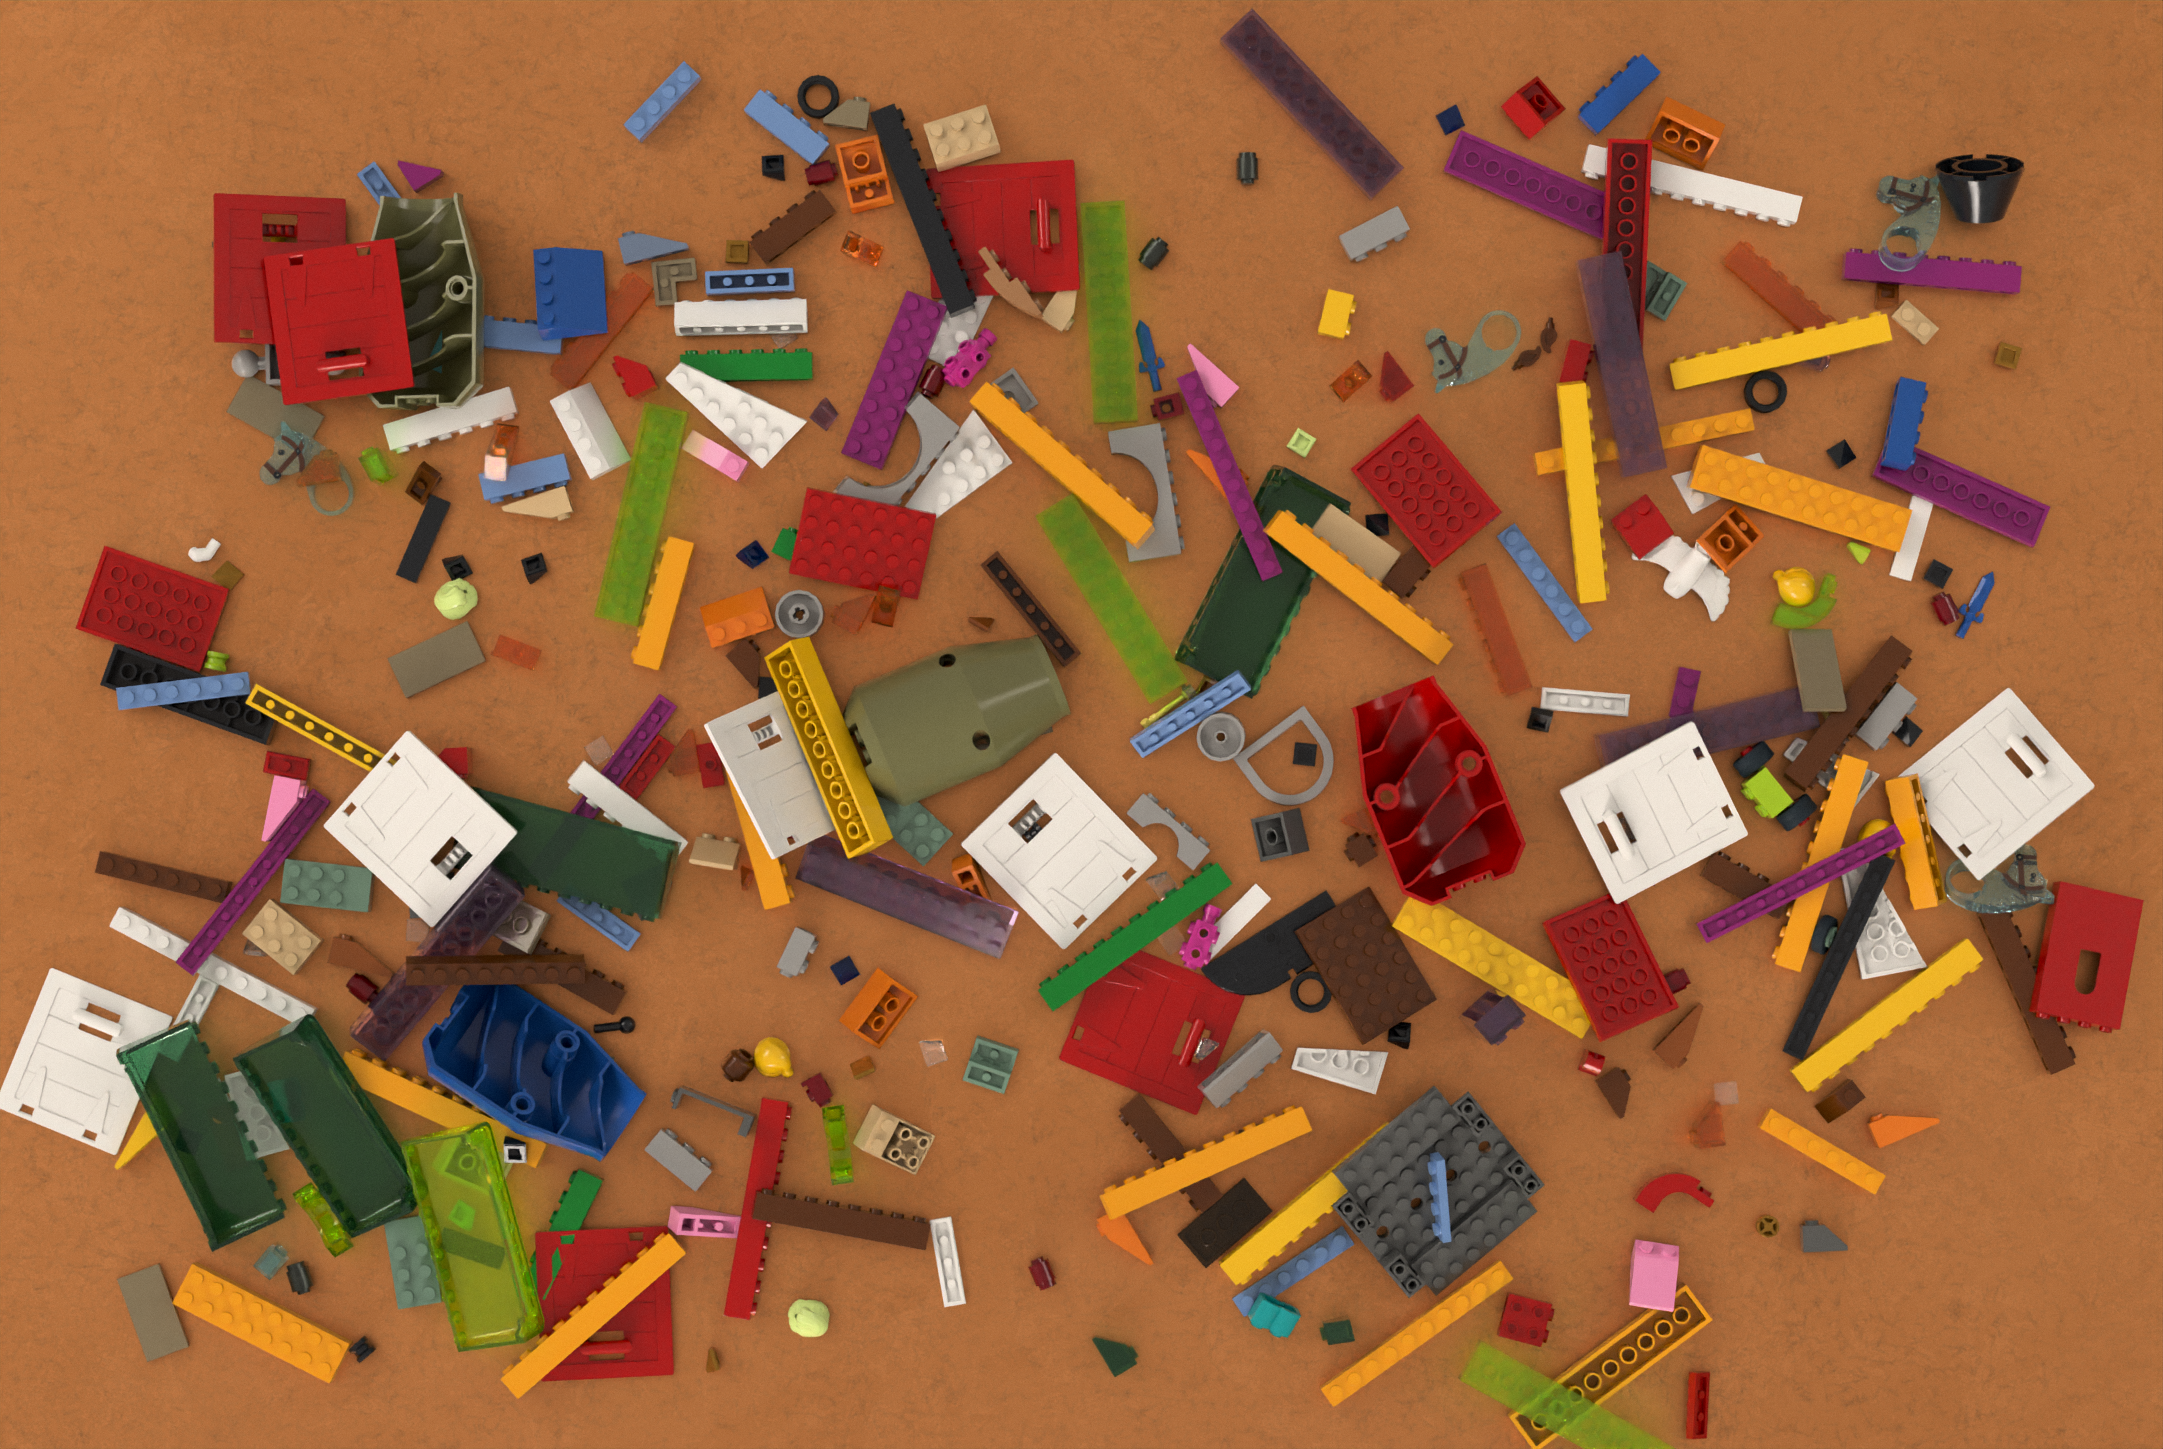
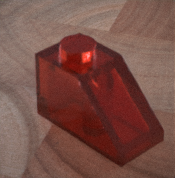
M1387 351L1382 359L1379 381L1381 390H1379V393L1386 402L1390 400L1393 403L1412 389L1414 385Z

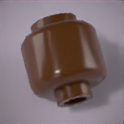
M744 1049L730 1051L721 1064L724 1072L723 1076L731 1082L744 1081L754 1068L752 1055Z

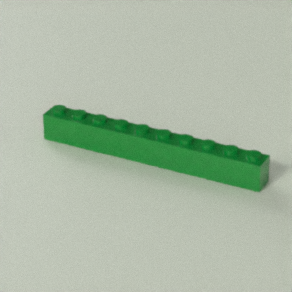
M1209 862L1200 869L1202 873L1195 878L1194 875H1191L1182 883L1185 886L1178 891L1174 887L1164 894L1166 897L1164 901L1159 903L1156 900L1146 907L1148 909L1147 913L1142 916L1138 913L1128 921L1131 924L1123 929L1122 926H1119L1112 931V938L1107 941L1101 939L1093 945L1095 950L1089 954L1084 951L1075 958L1077 962L1069 967L1066 964L1057 971L1059 975L1053 980L1048 977L1039 983L1041 988L1037 991L1052 1012L1232 885V882L1218 862L1214 865Z

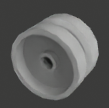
M795 590L788 592L781 597L776 605L775 618L777 625L782 632L792 638L799 639L808 636L810 638L823 625L825 617L823 605L816 596L808 591ZM798 611L804 612L802 619L796 617Z
M1221 711L1213 713L1202 721L1196 738L1198 747L1205 756L1211 760L1221 762L1230 760L1239 754L1244 746L1246 734L1239 718L1232 713ZM1223 733L1225 739L1219 741L1217 734Z

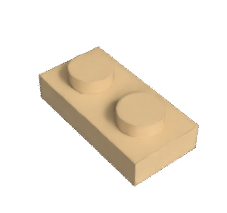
M1905 300L1891 316L1923 346L1939 330L1935 324L1908 300Z

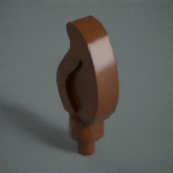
M1549 317L1546 328L1542 331L1540 337L1542 348L1547 353H1551L1550 347L1557 339V332L1554 329L1555 323H1553V318Z
M1537 346L1535 350L1523 351L1519 355L1518 360L1514 362L1515 365L1511 367L1512 370L1515 371L1517 368L1520 370L1522 367L1533 365L1541 355V347Z

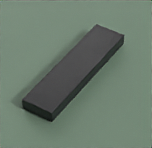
M430 494L396 575L417 584L451 506L450 502Z

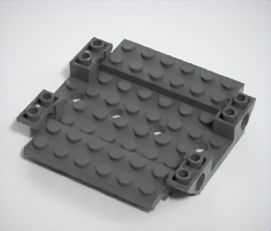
M1433 1086L1332 1170L1348 1192L1331 1206L1379 1261L1408 1298L1426 1284L1437 1296L1537 1212L1528 1199L1540 1190L1544 1183L1514 1149L1469 1092H1466L1450 1105L1439 1090ZM1483 1141H1488V1147L1485 1150H1479V1144ZM1439 1152L1445 1159L1446 1172L1450 1169L1455 1171L1452 1178L1446 1179L1451 1242L1442 1243L1438 1236L1434 1235L1432 1226L1435 1223V1216H1433L1431 1211V1203L1434 1201L1429 1188L1432 1176L1428 1171V1162H1430V1153ZM1414 1198L1421 1199L1418 1206L1411 1207V1201ZM1379 1227H1387L1383 1235H1377Z

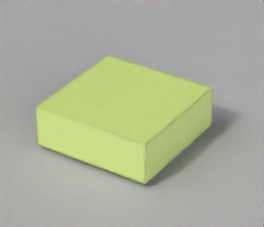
M1298 428L1286 447L1305 458L1317 439Z

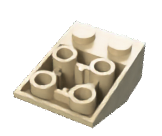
M872 1104L853 1144L871 1155L916 1175L936 1136Z

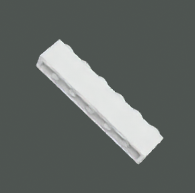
M771 298L769 300L748 299L746 301L727 299L725 301L704 300L702 302H692L684 300L675 302L676 336L808 333L807 300L801 298H791L789 300Z
M505 387L473 397L460 409L440 407L384 424L383 428L390 450L400 454L409 451V447L413 445H418V447L430 445V440L436 438L439 441L452 438L451 434L460 432V435L472 432V428L479 425L481 428H486L494 425L493 421L502 419V422L515 418L514 415L519 414L512 389Z
M585 760L580 763L567 780L570 784L568 787L578 796L580 793L587 797L586 802L596 809L598 806L605 811L603 815L612 822L615 820L622 824L621 829L630 836L633 833L640 838L638 842L646 849L652 847L656 850L657 853L655 855L664 863L667 860L673 863L688 844V840Z

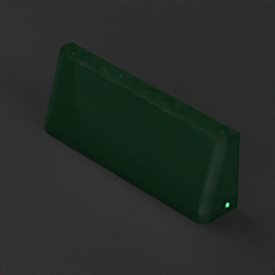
M1273 465L1269 469L1253 500L1264 528L1278 510L1283 512L1289 510L1297 517L1295 521L1301 526L1305 523L1313 528L1329 503L1346 515H1349V507L1351 505V502L1279 465ZM1239 527L1176 651L1175 661L1217 682L1239 670L1251 685V690L1243 695L1252 699L1259 692L1260 682L1263 676L1268 674L1271 668L1270 662L1273 656L1275 657L1279 653L1281 648L1279 644L1283 637H1286L1289 633L1290 623L1293 617L1298 615L1301 608L1300 603L1309 594L1311 588L1309 585L1318 574L1267 535L1283 573L1262 581Z
M470 786L518 831L516 836L484 870L481 876L487 877V874L490 873L496 875V880L508 882V879L516 880V885L529 888V884L537 886V891L548 894L550 890L558 892L557 896L570 899L571 896L579 898L578 902L591 905L592 901L600 903V908L611 911L613 907L621 909L620 913L629 916L638 913L642 915L641 919L654 922L655 918L662 919L682 842ZM454 838L453 848H454V847L456 846V844L458 843V841H457L455 838ZM468 851L454 868L460 870L473 855Z
M307 1014L238 1052L232 1058L237 1069L241 1071L249 1087L252 1088L259 1102L270 1115L272 1122L276 1124L284 1140L288 1142L296 1158L300 1160L308 1176L313 1180L320 1194L325 1198L332 1212L337 1216L343 1229L349 1234L351 1239L414 1211L426 1195V1187L423 1180L313 1015Z
M188 1019L118 1048L116 1057L120 1065L125 1064L124 1070L128 1074L200 1220L203 1231L209 1240L207 1242L213 1252L285 1218L284 1211L287 1210L284 1200L282 1198L278 1199L275 1193L278 1189L273 1178L268 1179L266 1175L268 1168L263 1159L259 1160L256 1154L259 1150L254 1139L249 1140L246 1134L249 1132V1129L244 1119L240 1121L237 1115L240 1111L235 1100L230 1101L227 1095L230 1090L226 1081H221L218 1076L220 1069L216 1061L211 1062L208 1056L211 1051L207 1042H202L198 1035L201 1033L197 1022H192Z

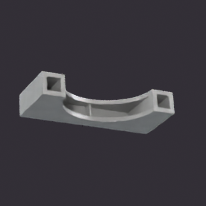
M1160 423L1108 431L1111 455H1126L1142 463L1152 475L1158 492V506L1153 519L1155 531L1138 550L1126 540L1129 563L1181 555V549H1185L1183 536H1178L1177 528L1181 527L1179 514L1175 515L1174 506H1178L1176 493H1171L1170 484H1174L1172 471H1168L1167 463L1171 462L1169 449L1164 450L1163 441H1167L1165 428H1161Z

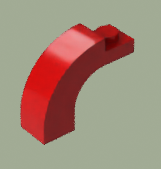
M1678 1172L1664 1173L1650 1179L1639 1189L1633 1198L1634 1201L1654 1213L1666 1196L1675 1192L1687 1193L1709 1208L1714 1202L1710 1198L1712 1193L1703 1187H1700L1699 1190L1696 1189L1701 1182L1700 1180L1688 1174Z

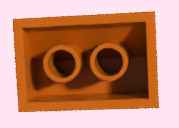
M1666 96L1645 140H1653L1652 147L1703 171L1720 140L1725 124Z
M763 587L700 607L705 629L713 649L776 628Z
M877 968L839 1021L853 1033L880 1049L918 996L892 976Z

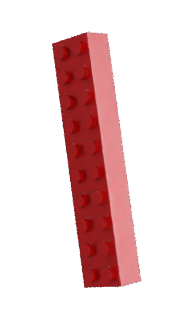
M1606 138L1597 338L1598 360H1643L1653 140Z

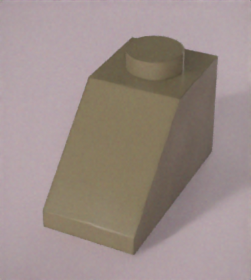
M854 97L853 100L848 99L825 116L823 124L867 131L871 104L866 102L867 99L863 97Z

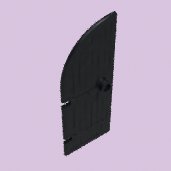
M1327 890L1208 963L1201 970L1215 985L1234 994L1257 995L1271 991L1291 979L1288 971L1292 968L1298 975L1314 965L1294 931L1336 905Z

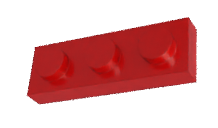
M658 734L619 787L638 800L677 747Z
M1689 1372L1687 1439L1707 1438L1710 1372Z

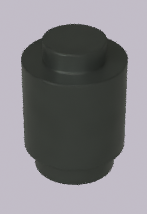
M1254 152L1238 153L1236 172L1237 180L1241 181L1242 185H1252L1254 180L1259 179L1258 158H1256V153Z
M1157 237L1156 240L1151 238L1141 251V256L1138 260L1150 270H1153L1155 266L1158 267L1169 252L1166 248L1169 244L1160 237Z
M304 1261L287 1266L288 1272L286 1274L292 1292L297 1291L298 1295L310 1292V1287L314 1285L308 1266H305Z

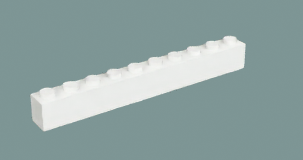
M1591 144L1587 146L1581 173H1585V177L1598 180V177L1605 178L1606 148ZM1652 160L1651 194L1662 195V193L1671 195L1670 198L1680 201L1687 198L1691 199L1695 205L1704 206L1707 203L1714 205L1713 209L1726 211V208L1735 210L1734 214L1740 216L1752 214L1756 215L1757 220L1768 222L1769 219L1776 220L1778 225L1790 227V224L1794 225L1797 222L1802 196Z
M124 906L118 908L109 927L174 961L180 957L191 943V941ZM211 953L197 971V973L304 1029L309 1027L318 1010L317 1007L214 953Z

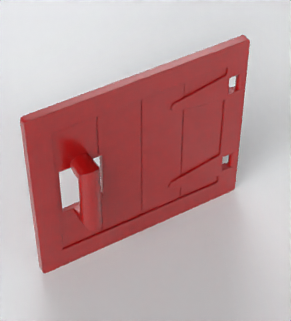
M1074 160L960 166L938 172L937 168H928L926 170L929 178L927 187L928 189L933 188L935 194H940L941 206L935 207L942 210L945 218L942 225L944 230L948 228L953 238L950 245L952 250L957 248L961 258L958 265L960 270L965 269L969 281L966 282L968 290L973 289L976 297L999 295L983 275L990 270L978 252L984 247L988 251L993 249L1000 259L997 262L1000 269L1005 267L1012 277L1009 282L1015 278H1018L1020 282L1025 280L1031 289L1030 293L1080 290ZM1050 209H1058L1060 243L1051 242ZM1036 210L1038 244L1032 245L1030 211ZM930 267L932 299H943Z
M215 193L213 195V324L215 343L275 345L264 257L346 245L345 199ZM262 214L297 215V223L294 225L262 223ZM262 237L297 238V243L263 242ZM303 257L291 258V266L303 264ZM240 330L252 331L253 338H239Z
M388 238L264 257L284 405L413 388L415 386L395 239ZM370 247V255L358 256L357 249ZM303 257V264L291 266V258ZM360 348L361 354L334 358L326 357V352ZM363 368L364 376L337 380L329 379L330 371Z
M1139 950L1108 972L1106 977H1101L1087 987L1059 1059L1197 1115L1205 1097L1197 1086L1216 1070L1246 995L1234 994L1223 990L1203 975ZM1187 1021L1192 1023L1181 1053L1177 1056L1172 1051L1183 1024ZM1078 1025L1085 1028L1080 1041L1073 1039ZM1204 1029H1207L1211 1033L1197 1064L1192 1062V1058Z
M662 1225L536 1232L539 1339L545 1334L549 1337L554 1332L552 1328L559 1321L563 1320L566 1322L571 1318L569 1313L578 1305L581 1308L588 1303L586 1298L595 1290L598 1293L605 1288L603 1283L611 1276L616 1279L622 1273L620 1269L630 1261L633 1264L639 1258L636 1255L645 1247L648 1249L655 1245L653 1240L662 1232L665 1235L668 1234V1227ZM643 1232V1240H630L629 1233ZM575 1234L574 1243L561 1244L560 1236ZM558 1247L562 1265L545 1300H543L542 1298L553 1280L552 1256ZM670 1268L596 1331H623V1340L589 1342L587 1339L541 1380L547 1382L673 1375ZM624 1353L625 1359L589 1360V1355Z

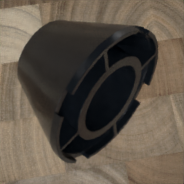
M1973 154L1939 161L1936 163L1935 172L1957 220L1966 223H1991L2004 218L2025 169L2024 162L2014 157L1986 154V158L1973 159Z

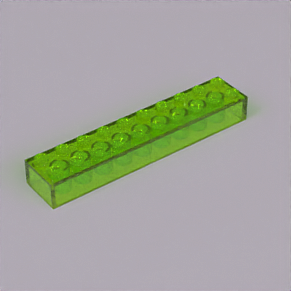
M1125 200L1081 203L1094 425L1138 422Z
M648 402L644 403L594 617L635 627L640 625L688 423L689 413L686 411Z
M1070 494L1036 515V520L1148 703H1154L1188 682L1074 494Z
M1481 1339L1478 1340L1458 1377L1460 1381L1584 1449H1676L1666 1441Z

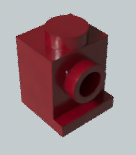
M1179 392L1153 399L1154 404L1150 405L1153 418L1157 417L1158 421L1184 415ZM1168 404L1171 409L1169 412H1164L1162 406Z
M821 1072L801 1083L802 1087L807 1085L808 1090H806L809 1099L811 1102L816 1101L820 1108L831 1102L830 1097L834 1094Z

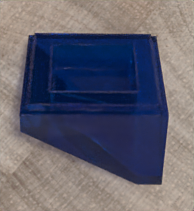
M1457 105L1436 115L1445 136L1465 126Z
M757 540L736 554V557L751 569L769 558Z
M850 956L830 966L840 985L860 975Z

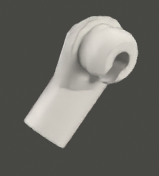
M212 538L206 548L192 547L188 555L195 562L208 561L212 559L221 543Z

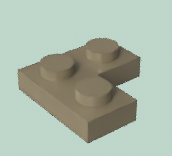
M695 257L651 262L656 307L675 305V302H678L676 282L698 280Z

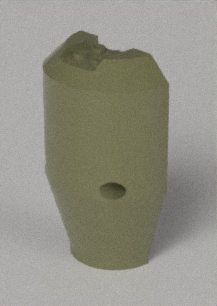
M454 193L453 198L406 199L380 196V206L371 241L388 238L395 239L415 386L413 388L366 395L378 408L417 410L419 406H430V404H436L437 407L460 409L484 386L485 280L464 209L463 194ZM370 247L368 249L367 255H370ZM442 331V350L430 357ZM442 366V373L433 369ZM359 367V376H364L363 368Z
M1035 634L1027 638L950 646L853 687L842 716L850 735H856L860 748L864 746L866 750H863L868 764L865 770L875 795L905 807L1001 767L1062 717L1071 714L1046 649L1040 637ZM983 743L989 746L986 750L977 749Z

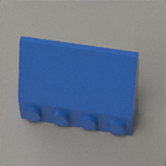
M560 247L533 250L537 325L542 340L608 333L603 251Z

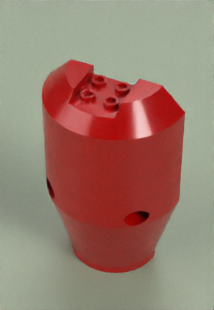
M1434 675L1351 708L1355 716L1363 798L1402 894L1433 906L1452 898L1449 892L1451 888L1454 892L1466 887V882L1473 880L1474 883H1478L1487 879L1486 874H1489L1492 881L1513 874L1526 846V842L1487 746L1437 684ZM1467 757L1475 760L1476 764L1472 770H1467L1463 766V761ZM1388 790L1392 792L1393 800L1390 803L1382 802L1380 796L1383 791Z

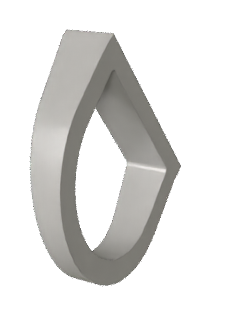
M1304 706L1233 758L1259 794L1271 802L1287 806L1300 805L1317 797L1327 786L1332 775L1334 763L1333 751L1328 738ZM1299 721H1302L1320 745L1324 759L1323 770L1317 782L1307 791L1295 795L1280 794L1264 784L1249 764L1248 759Z

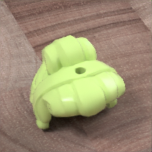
M458 578L441 586L435 595L434 604L444 617L452 620L461 619L470 609L477 605L478 593L473 585H470L466 580Z
M798 1299L789 1308V1325L792 1331L801 1336L818 1337L827 1331L830 1313L827 1306L821 1301Z

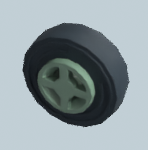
M1824 915L1812 935L1811 948L1813 951L1823 955L1827 953L1837 935L1838 919L1830 915Z

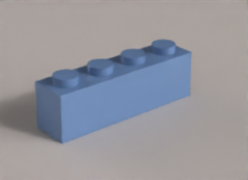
M683 61L623 125L642 143L702 80L701 77Z
M760 89L745 107L744 112L811 165L817 163L830 147L827 142L829 138L819 130L817 133L811 130V124L804 118L797 119L792 115L794 111L785 103L782 106L775 101L777 97L770 91L766 90L764 93Z
M794 269L705 272L707 296L795 292Z
M484 315V348L554 355L563 354L564 338L543 341L538 332L536 320H525V323H517L515 318L503 317V321L494 320V316Z
M564 453L478 474L484 500L490 501L491 504L504 501L503 497L512 495V499L525 496L524 492L533 490V493L546 491L547 486L554 485L555 488L567 486V482L572 481L567 457Z

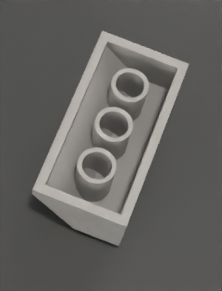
M1262 1029L1197 1087L1215 1108L1219 1106L1223 1108L1232 1100L1230 1096L1236 1091L1237 1093L1242 1092L1248 1086L1246 1082L1252 1077L1254 1079L1258 1078L1265 1071L1263 1068L1269 1062L1271 1064L1275 1063L1281 1057L1280 1053L1283 1049L1270 1032Z

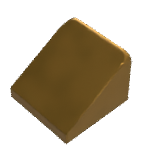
M870 1056L863 1057L850 1064L856 1080L876 1070Z

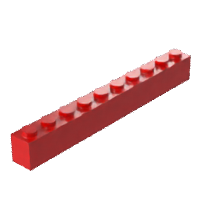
M762 1097L723 1316L750 1320L751 1315H756L758 1303L754 1302L755 1293H760L762 1281L758 1280L759 1272L764 1271L765 1259H762L763 1250L768 1248L769 1237L765 1236L767 1228L771 1229L772 1222L752 1219L751 1213L755 1192L761 1191L762 1188L774 1190V1185H779L781 1172H777L778 1163H783L785 1150H781L782 1141L786 1142L788 1136V1129L785 1128L786 1119L790 1120L792 1113L789 1101Z

